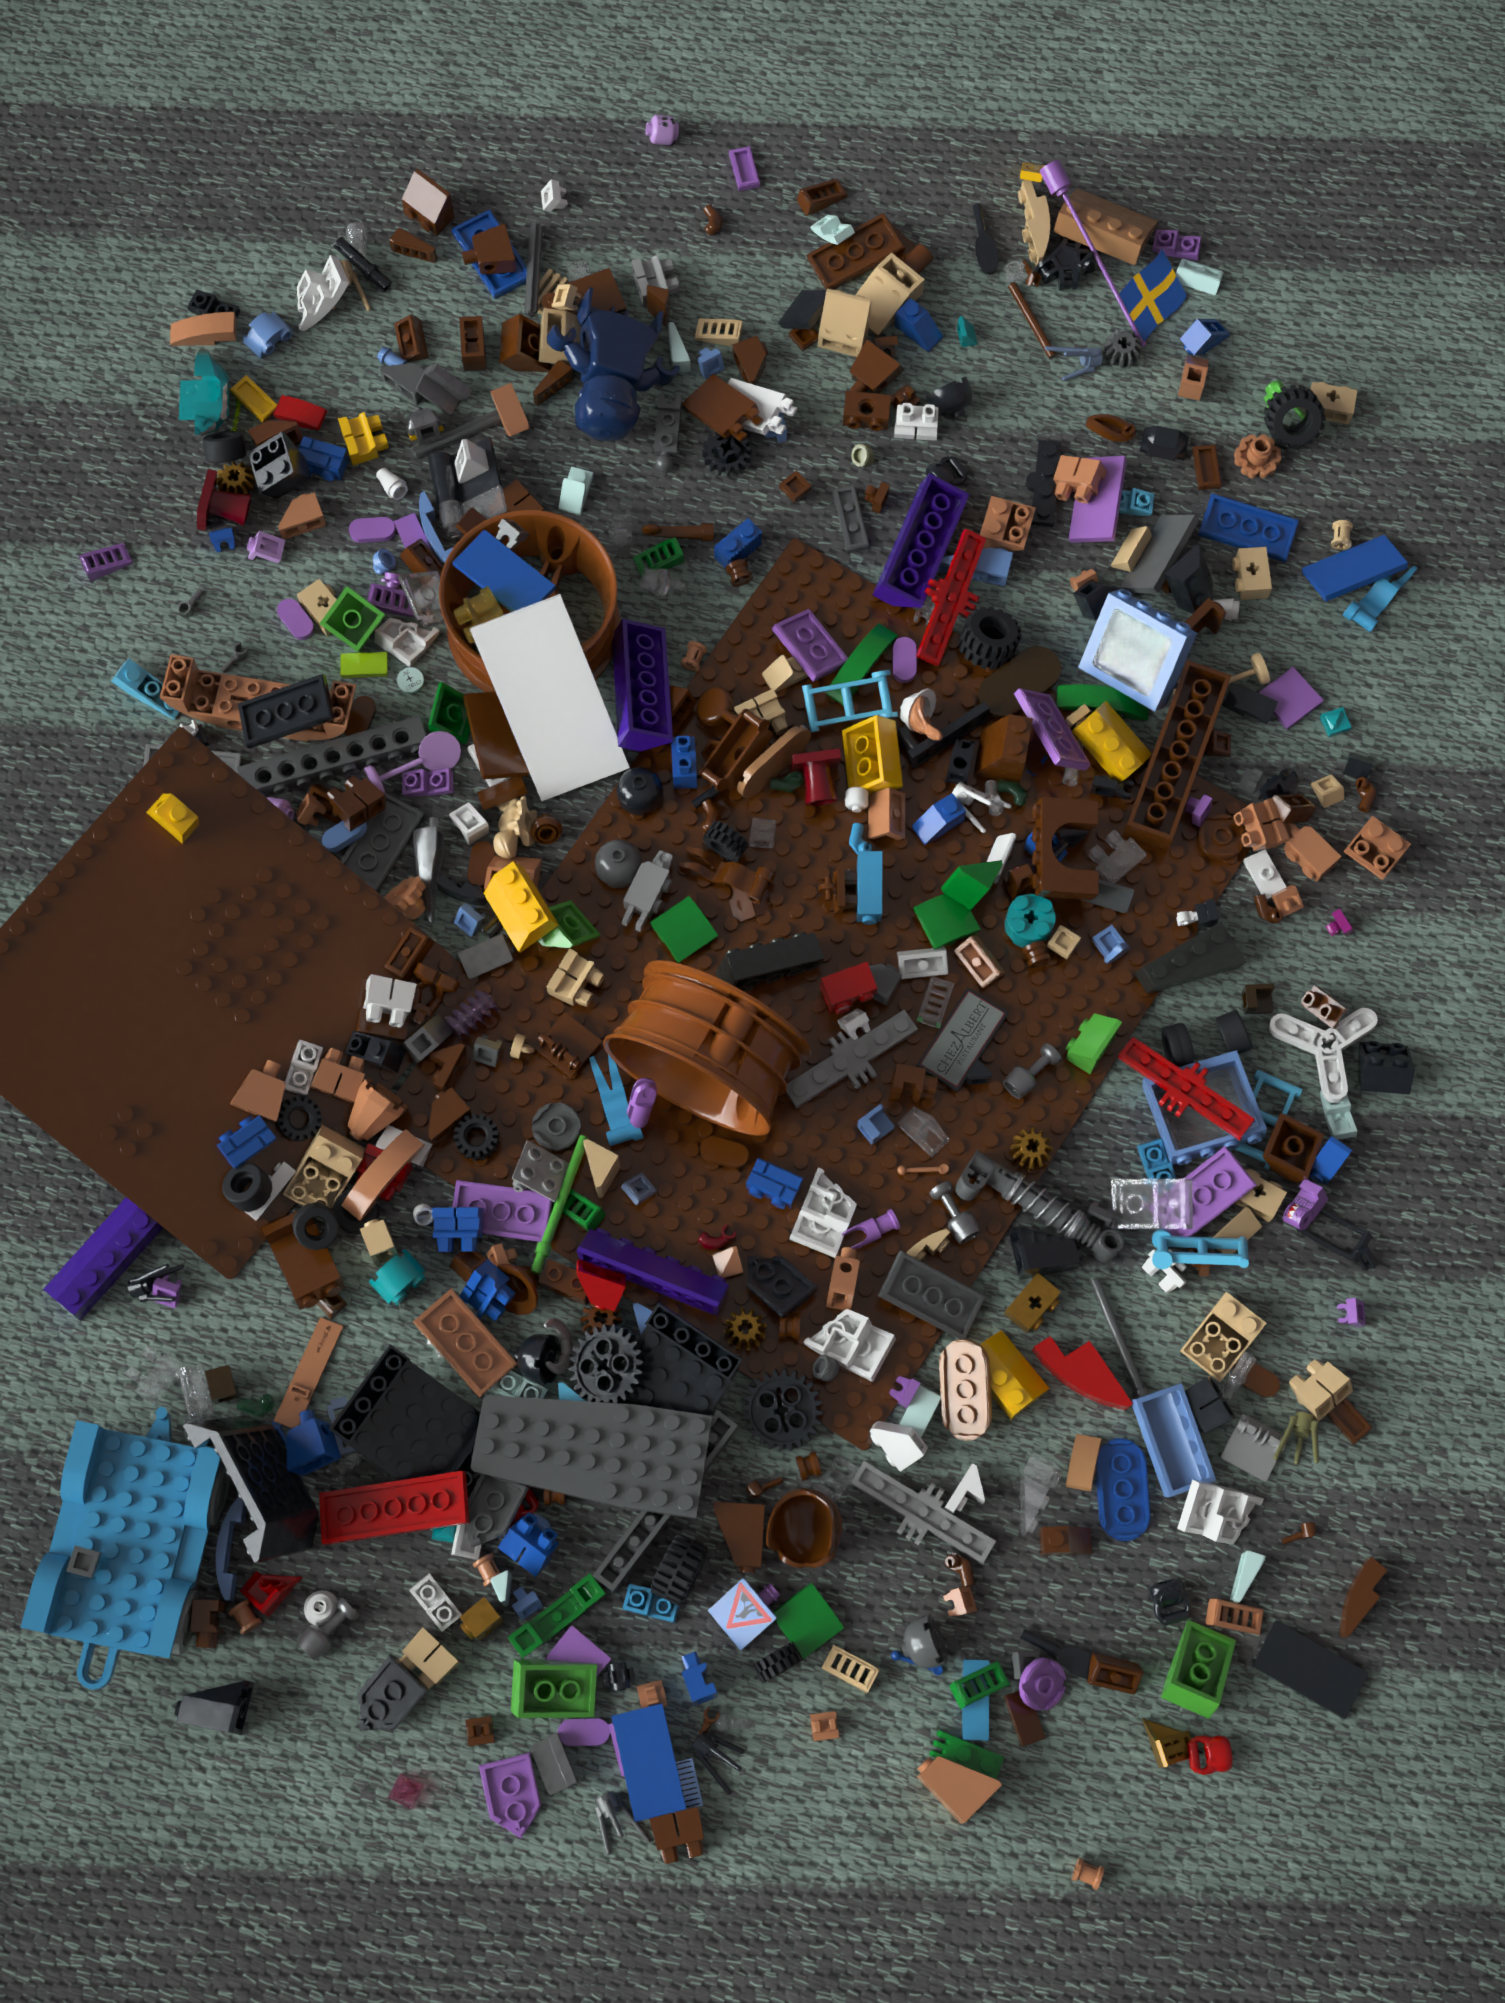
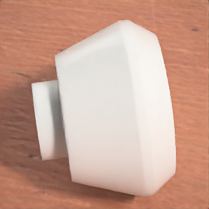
M324 1590L312 1593L304 1604L305 1617L313 1625L324 1626L339 1611L337 1598L332 1593Z

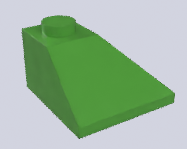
M569 900L548 907L559 926L540 938L538 942L542 946L571 948L597 939L601 934L576 905Z

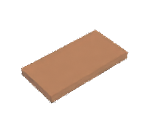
M452 1288L413 1321L416 1327L479 1398L517 1365L514 1358Z

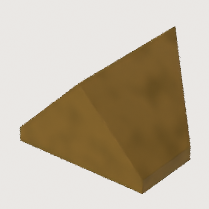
M1142 1718L1158 1768L1189 1759L1187 1744L1191 1739L1189 1730L1183 1732Z

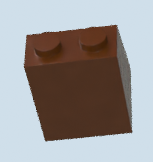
M1009 714L981 730L974 775L1020 783L1026 762L1033 718Z

